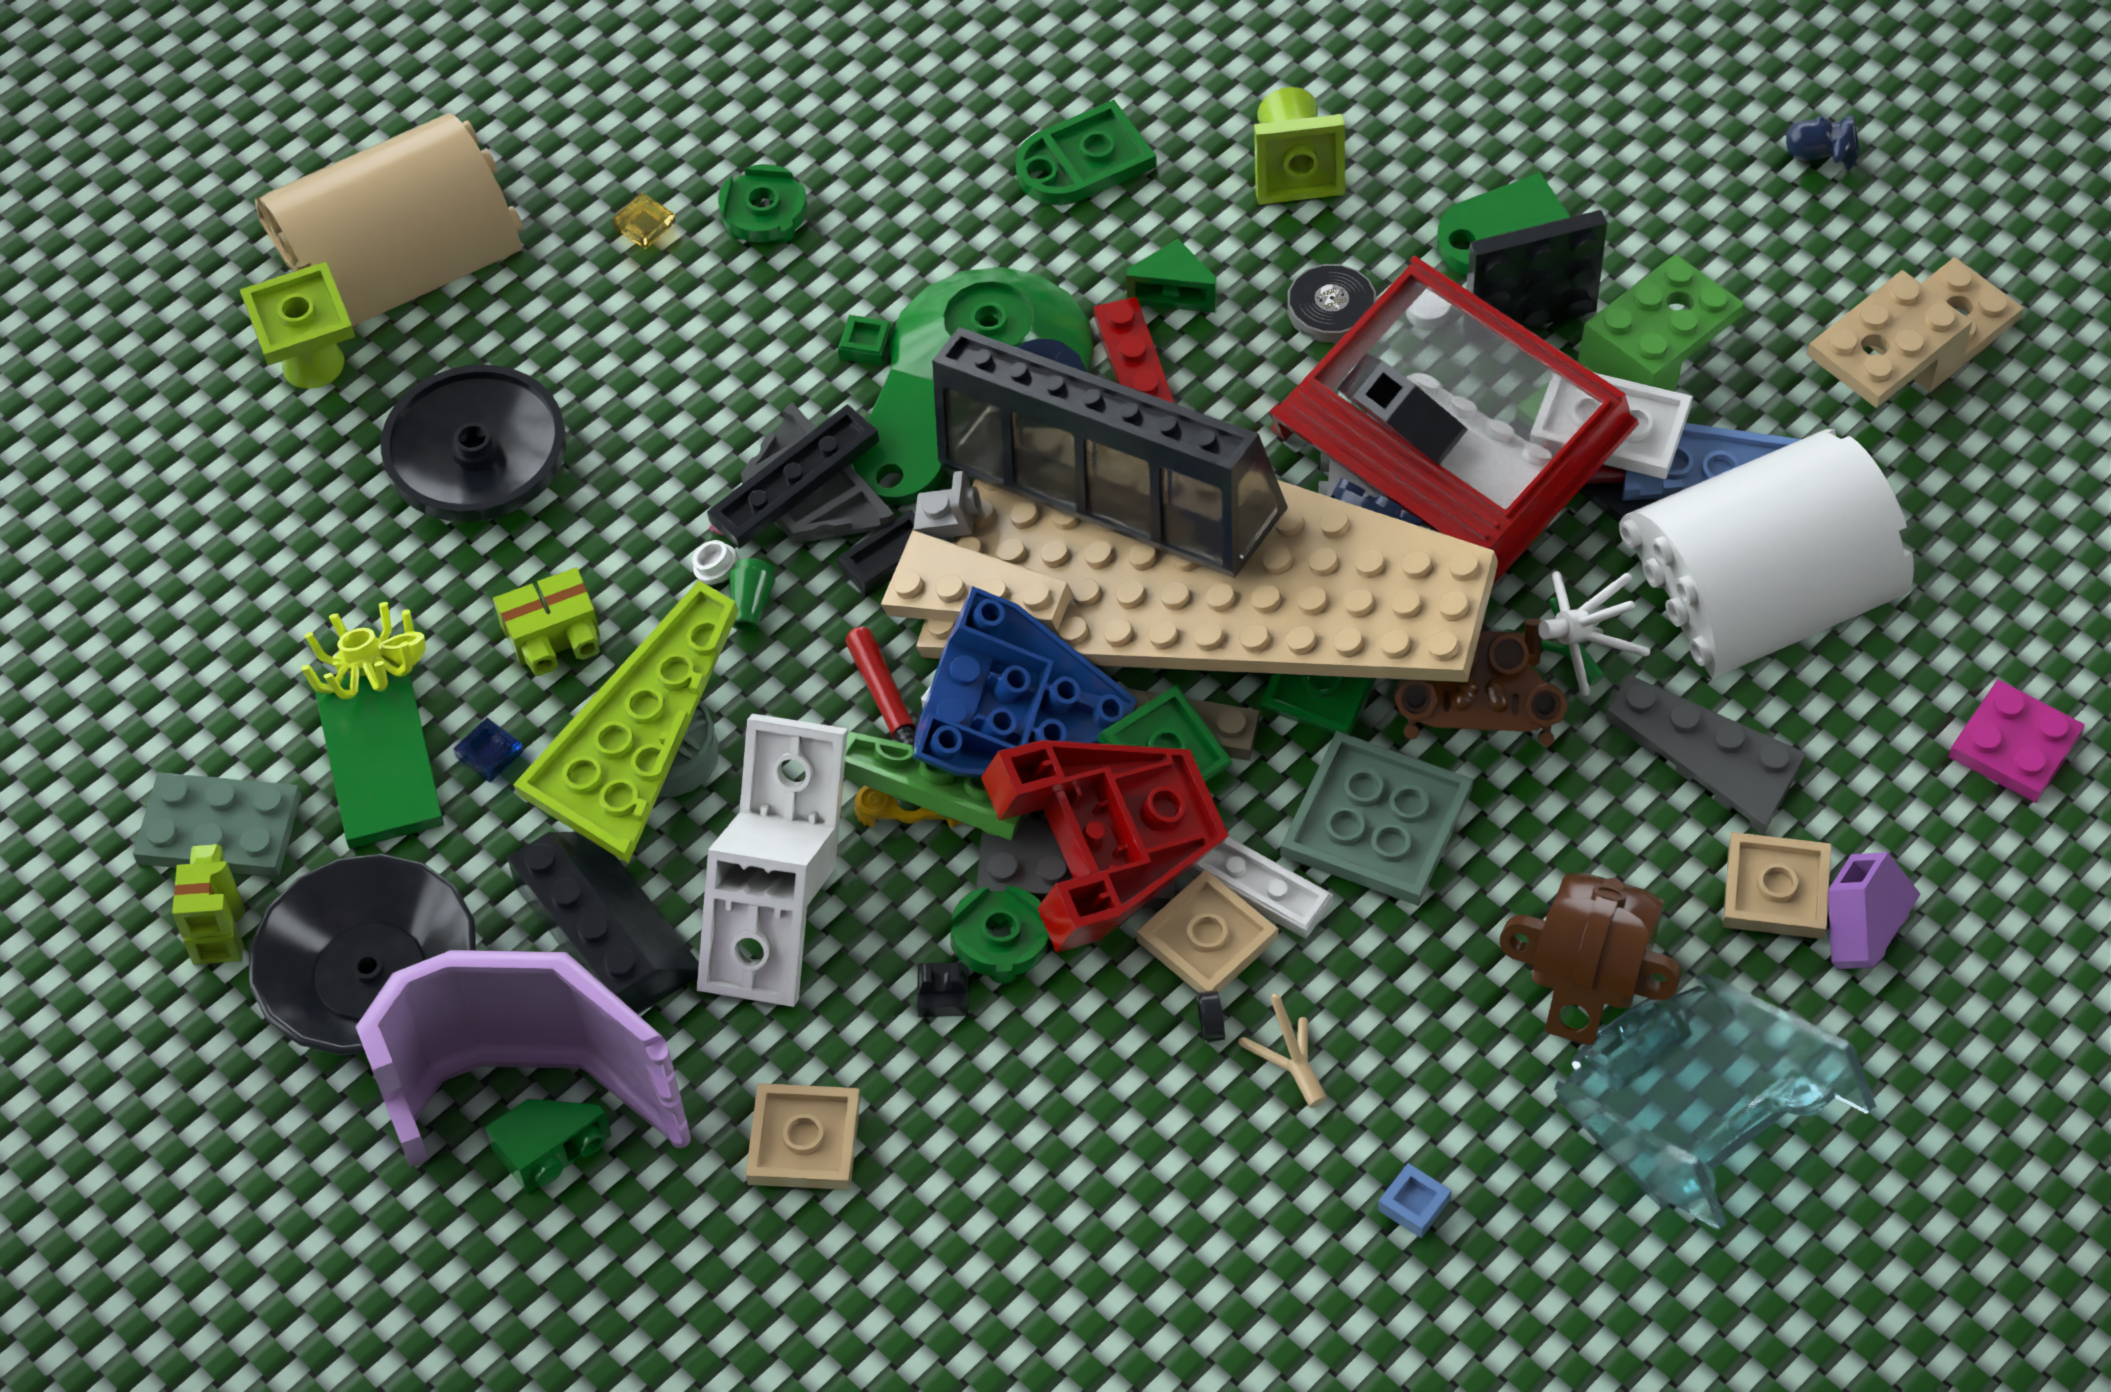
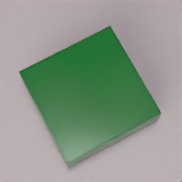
M849 315L838 347L839 359L883 365L889 347V340L893 333L892 321Z

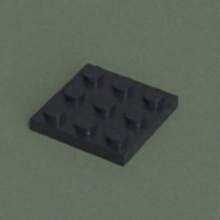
M1602 210L1470 242L1466 289L1526 329L1538 328L1544 324L1567 318H1579L1587 313L1597 311L1608 224ZM1464 313L1463 331L1469 343L1500 337Z

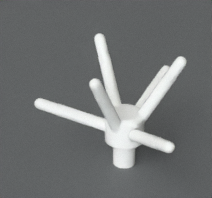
M1555 571L1552 574L1560 612L1557 613L1555 619L1543 620L1539 623V635L1544 640L1557 638L1560 643L1569 645L1580 694L1586 697L1590 691L1579 643L1590 641L1641 656H1648L1650 654L1648 647L1603 635V629L1593 626L1595 623L1633 610L1635 608L1633 601L1589 614L1632 580V575L1630 573L1623 574L1580 608L1571 610L1561 573Z

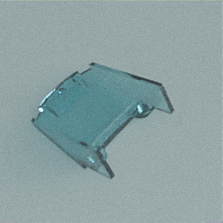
M1706 973L1696 977L1699 986L1681 992L1666 1000L1647 998L1609 1023L1597 1033L1594 1044H1585L1573 1057L1571 1064L1574 1071L1565 1084L1557 1081L1554 1090L1560 1104L1661 1209L1672 1203L1719 1230L1727 1224V1221L1714 1192L1716 1179L1713 1170L1786 1113L1812 1116L1819 1113L1835 1098L1866 1114L1874 1110L1876 1104L1855 1048L1851 1043Z

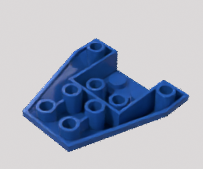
M972 586L943 649L915 732L913 758L957 776L981 778L997 752L1040 740L1101 744L1097 739L1100 732L1132 713L1137 699L1021 606Z

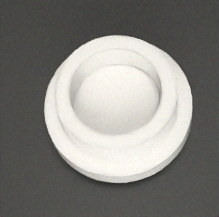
M709 541L700 546L693 556L694 574L699 581L706 585L722 583L729 579V572L735 568L736 562L739 560L738 554L733 547L724 544L722 541Z

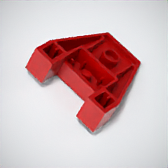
M1040 740L998 751L981 776L999 821L1043 809L1073 877L1071 880L1056 883L1037 908L1056 953L1100 941L1229 836L1190 749Z

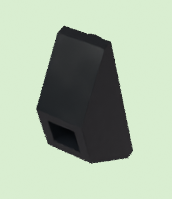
M1367 353L1337 388L1341 394L1437 466L1441 464L1468 430L1416 384L1383 360Z

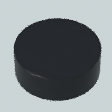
M1218 991L1199 992V995H1197V1009L1203 1040H1206L1207 1043L1225 1040L1224 1019Z

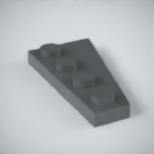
M1632 675L1627 676L1607 711L1606 720L1654 756L1661 754L1676 765V772L1689 782L1695 779L1715 794L1714 800L1729 811L1734 808L1750 820L1749 826L1761 835H1764L1802 768L1806 757V752Z
M1025 817L1012 840L990 835L982 830L976 889L989 886V892L996 890L1005 892V886H1013L1028 891L1042 902L1056 883L1073 879L1049 823ZM1176 880L1142 906V908H1163L1175 897Z

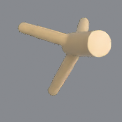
M1274 994L1271 997V1002L1291 1060L1246 1037H1241L1238 1043L1241 1047L1291 1072L1308 1106L1314 1108L1324 1103L1328 1098L1308 1062V1020L1305 1017L1298 1019L1296 1040L1282 999L1279 994Z

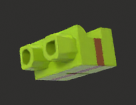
M577 567L537 581L543 605L533 583L493 598L500 626L506 638H509L520 666L527 664L535 676L539 677L554 671L558 666L555 653L572 648L576 659L582 660L595 656L600 652L597 638L600 637L595 611Z
M218 844L191 847L190 864L177 865L172 915L193 965L236 962L243 959V941L235 922L244 916L245 907L228 863L224 861L225 854L223 849Z

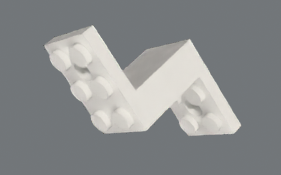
M751 714L747 719L740 811L708 849L697 991L794 1007L798 1002L807 906L836 866L848 736L847 728ZM791 759L802 764L806 773L805 780L794 782L787 779L782 772V762ZM743 938L757 940L763 947V958L750 959L746 957L740 949V940Z

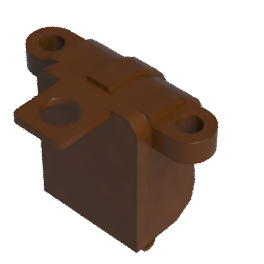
M1566 873L1545 921L1527 915H1517L1506 922L1500 935V946L1503 952L1512 959L1532 964V980L1541 986L1554 989L1545 1026L1547 1033L1582 1044L1592 1045L1597 1037L1604 1004L1617 1008H1629L1635 995L1653 1000H1666L1675 994L1681 980L1680 966L1671 957L1653 952L1664 907L1663 899L1645 889L1624 884L1618 878L1606 879L1588 873ZM1514 934H1524L1529 939V942L1519 941ZM1660 973L1666 977L1667 981H1657L1651 974ZM1566 1005H1578L1588 1013L1589 1023L1583 1028H1571L1562 1021L1560 1010Z

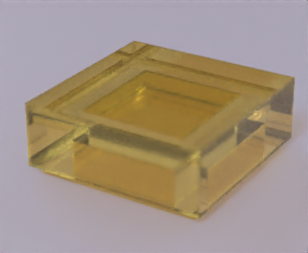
M641 192L612 218V223L615 230L646 249L675 224L673 212Z

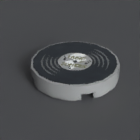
M1322 264L1305 270L1294 279L1288 290L1287 315L1294 328L1302 333L1303 330L1311 334L1312 339L1319 342L1338 343L1376 302V291L1370 280L1358 270L1341 264Z

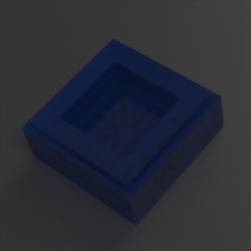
M488 717L453 748L458 760L489 783L524 752L521 742Z

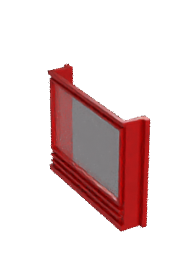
M1414 255L1410 259L1411 264L1289 396L1280 405L1276 404L1269 411L1273 421L1271 430L1284 441L1295 433L1389 500L1402 506L1405 511L1421 519L1422 523L1435 532L1494 550L1498 560L1493 581L1494 585L1639 425V421L1631 415L1624 392ZM1366 353L1383 360L1416 384L1468 429L1439 466L1337 390Z

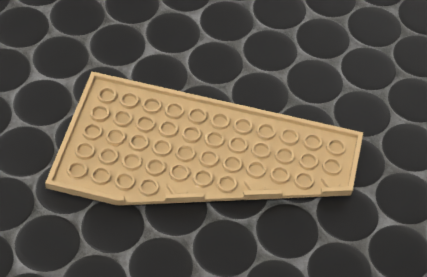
M1017 427L1014 430V445L1075 468L1074 438L1070 433L1054 427ZM1086 440L1088 473L1150 496L1149 465L1146 461ZM1162 468L1163 501L1213 520L1222 521V493L1220 489ZM1248 471L1239 483L1238 499L1247 487L1274 497L1264 475ZM978 479L974 480L972 487H977L979 491L981 511L979 515L974 516L973 534L956 536L952 542L953 544L1066 581L1073 594L1058 632H1052L1095 666L1468 682L1498 566L1494 550L1279 480L1277 481L1288 508L1236 578ZM925 619L916 644V648L922 658H941L955 622Z

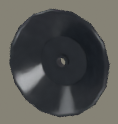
M383 853L339 858L298 877L266 908L249 945V987L266 1020L298 1045L341 1056L365 1053L356 1030V1025L392 973L450 950L476 951L475 919L457 887L424 863ZM376 967L372 973L362 974L364 970Z

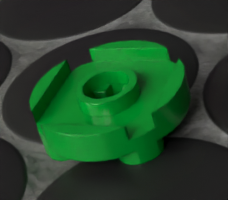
M759 164L745 168V175L738 177L736 180L733 181L731 176L725 181L719 192L718 204L720 216L725 224L728 236L733 239H743L759 243L771 241L785 243L794 237L795 229L805 219L807 199L803 184H799V182L794 180L792 172L777 165ZM762 199H768L770 205L767 207L753 206L760 204Z
M989 886L970 892L959 901L953 911L950 935L951 949L958 959L971 970L989 976L991 980L997 983L1011 982L1017 975L1028 972L1038 965L1048 951L1050 937L1037 909L1042 902L1028 891L1013 886H1005V892L997 890L989 892ZM1005 925L1010 927L1009 936L1006 937L993 936L990 930L992 926L997 929H1001Z

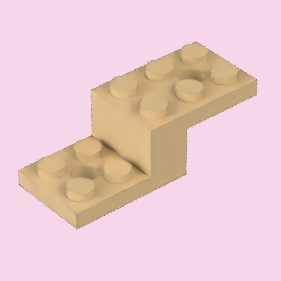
M1954 257L1922 283L1901 270L1811 341L1808 346L1807 356L1875 408H1878L1912 379L1929 392L1933 391L2017 323L2022 317L2024 307ZM1953 307L1962 308L1965 311H1967L1969 315H1963ZM1869 346L1879 354L1869 355L1863 348Z

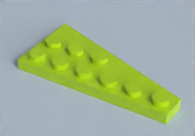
M698 580L513 784L517 795L629 864L738 615L736 602Z

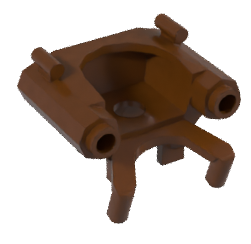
M1527 619L1525 621V636L1522 632L1481 631L1468 682L1400 679L1394 691V697L1400 714L1408 717V724L1404 727L1405 736L1408 739L1418 737L1419 729L1416 721L1431 727L1520 732L1543 728L1538 734L1539 742L1544 746L1552 745L1554 743V735L1551 733V725L1562 721L1568 705L1563 691L1543 680L1532 668L1540 663L1542 638L1539 635L1538 627L1542 620Z

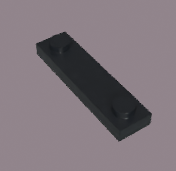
M845 405L708 510L709 522L738 549L742 548L880 441L878 430L850 405Z

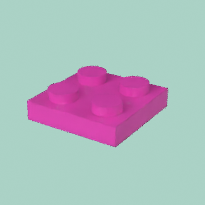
M1997 679L1952 745L1949 758L2037 803L2081 737L2085 724Z

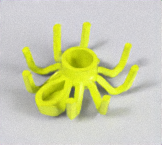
M387 602L379 604L383 627L380 638H376L373 630L369 628H357L348 632L339 614H331L329 619L340 637L338 641L340 652L334 657L324 652L312 632L305 634V638L316 657L322 662L333 665L338 671L335 677L332 673L325 674L323 677L328 684H324L310 665H303L301 670L312 688L319 693H335L341 699H351L358 692L359 677L367 676L372 688L380 692L385 690L388 685L386 671L396 677L406 676L421 659L426 649L425 636L420 632L414 631L410 610L407 609L402 612L405 633L391 638L389 636L392 626ZM347 672L351 674L350 689L343 690L340 685Z

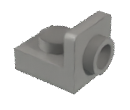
M964 471L954 472L952 489L918 493L914 531L938 539L973 534L974 516L980 514L981 500L977 487H971Z

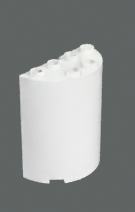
M1835 429L1820 431L1626 514L1619 523L1620 535L1626 546L1630 549L1634 548L1642 561L1643 573L1648 583L1653 588H1663L1670 599L1666 601V611L1671 622L1677 627L1681 626L1689 640L1692 657L1699 666L1706 668L1712 679L1909 593L1913 581V553L1903 549L1899 531L1907 528L1894 492L1868 452L1850 436L1843 439L1836 437Z

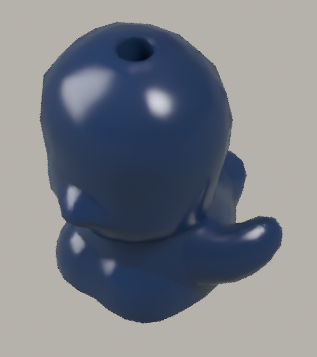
M1821 115L1816 119L1797 121L1790 126L1786 133V145L1789 154L1794 159L1803 162L1815 161L1830 156L1833 157L1835 163L1841 161L1846 170L1851 169L1856 164L1860 155L1855 116L1848 115L1843 117L1841 121L1834 123Z

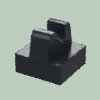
M962 962L918 963V1017L969 1016V969Z

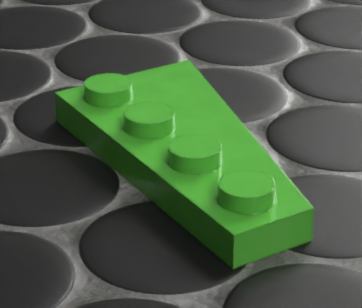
M854 732L848 733L844 778L854 784L865 785L889 794L897 800L913 803L934 811L942 817L958 820L982 829L987 834L1000 836L1008 840H1012L1027 815L1023 814L999 821L981 778L957 776L913 758L914 750L910 744Z

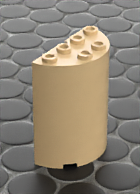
M451 113L435 118L255 199L259 221L289 270L292 269L294 272L327 261L352 327L522 250L517 232L523 230V224L516 209L513 206L508 207L502 190L493 175L498 170L491 153L487 148L480 151L477 146L479 141L471 123L468 120L461 123Z

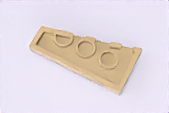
M912 530L881 606L887 616L956 622L972 586L1018 604L1049 630L1058 632L1073 593L1066 581Z

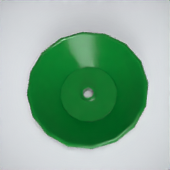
M1004 267L960 271L927 286L900 312L889 340L892 369L932 380V360L959 327L1014 347H1019L1026 341L1045 338L1062 342L1079 354L1087 371L1094 354L1089 319L1069 292L1038 274ZM977 399L969 420L980 408L983 401Z

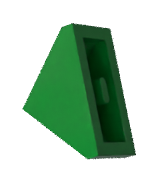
M1179 239L1127 268V299L1137 297L1139 305L1216 312L1217 277Z

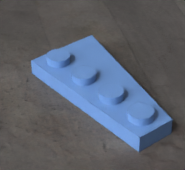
M1685 423L1666 480L1625 470L1622 501L1668 497L1802 439Z

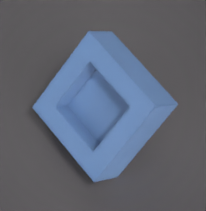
M1407 1163L1378 1201V1211L1422 1238L1451 1200L1452 1190Z

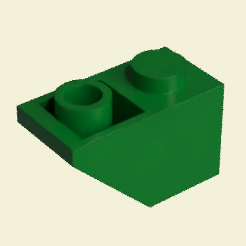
M529 1098L485 1127L493 1152L527 1194L538 1186H546L555 1181L561 1175L564 1168L580 1157L594 1154L604 1145L606 1139L612 1136L606 1113L600 1105Z

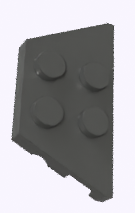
M793 402L783 410L784 419L775 433L769 432L760 445V452L757 456L751 458L741 473L742 484L815 429V426ZM848 465L775 522L796 544L880 530L893 522L895 518L894 513L857 472Z

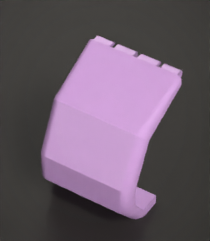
M447 951L392 973L356 1025V1030L410 1167L429 1160L415 1122L440 1085L446 1080L479 1067L583 1069L661 1134L670 1139L674 1147L684 1148L691 1141L669 1048L664 1037L567 952Z

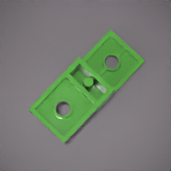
M1675 254L1584 324L1577 362L1594 373L1676 392L1682 362L1739 319L1743 314L1745 303ZM1681 304L1689 310L1680 309L1675 311L1669 305ZM1549 383L1516 407L1515 419L1518 417L1533 428Z

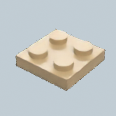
M1731 832L1728 848L1723 927L1824 939L1827 927L1831 844Z
M1206 869L1136 931L1137 942L1198 993L1217 990L1220 993L1278 939V928Z
M758 1083L745 1175L747 1184L850 1190L861 1101L860 1089Z

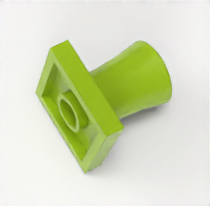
M1285 87L1275 90L1266 96L1258 108L1259 124H1254L1255 183L1258 205L1345 195V123L1342 114L1317 117L1318 106L1314 96L1302 88Z
M327 261L239 289L268 366L282 361V371L286 380L294 386L305 389L323 387L340 375L345 360L337 343L354 338L355 334Z

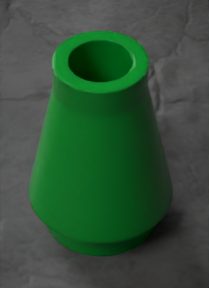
M754 558L740 559L736 562L735 568L729 572L730 597L736 602L738 608V615L732 626L734 629L746 632H753L758 629L760 617L776 582L775 577L772 575V566L765 561Z

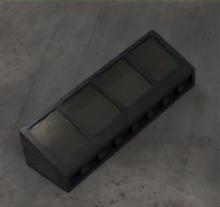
M961 327L956 330L932 360L938 461L946 468L954 471H964L967 476L1233 578H1236L1288 508L1261 438L1256 432Z

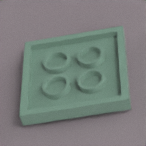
M1336 731L1281 844L1280 856L1419 906L1472 791L1473 779Z

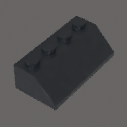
M548 832L507 857L516 889L563 951L574 958L636 1014L639 1015L698 977L699 961L619 859L609 851L578 832Z

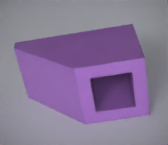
M1889 852L1851 854L1828 890L1831 962L1837 969L1874 968L1884 957L1886 948L1900 926L1908 919L1910 910L1920 896V892Z

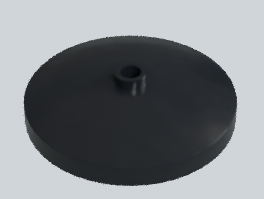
M468 365L452 368L418 383L396 403L389 413L383 427L380 442L383 465L388 480L396 493L411 507L426 515L456 522H475L497 518L530 503L549 486L557 475L563 463L567 443L561 410L547 388L525 373L496 365Z

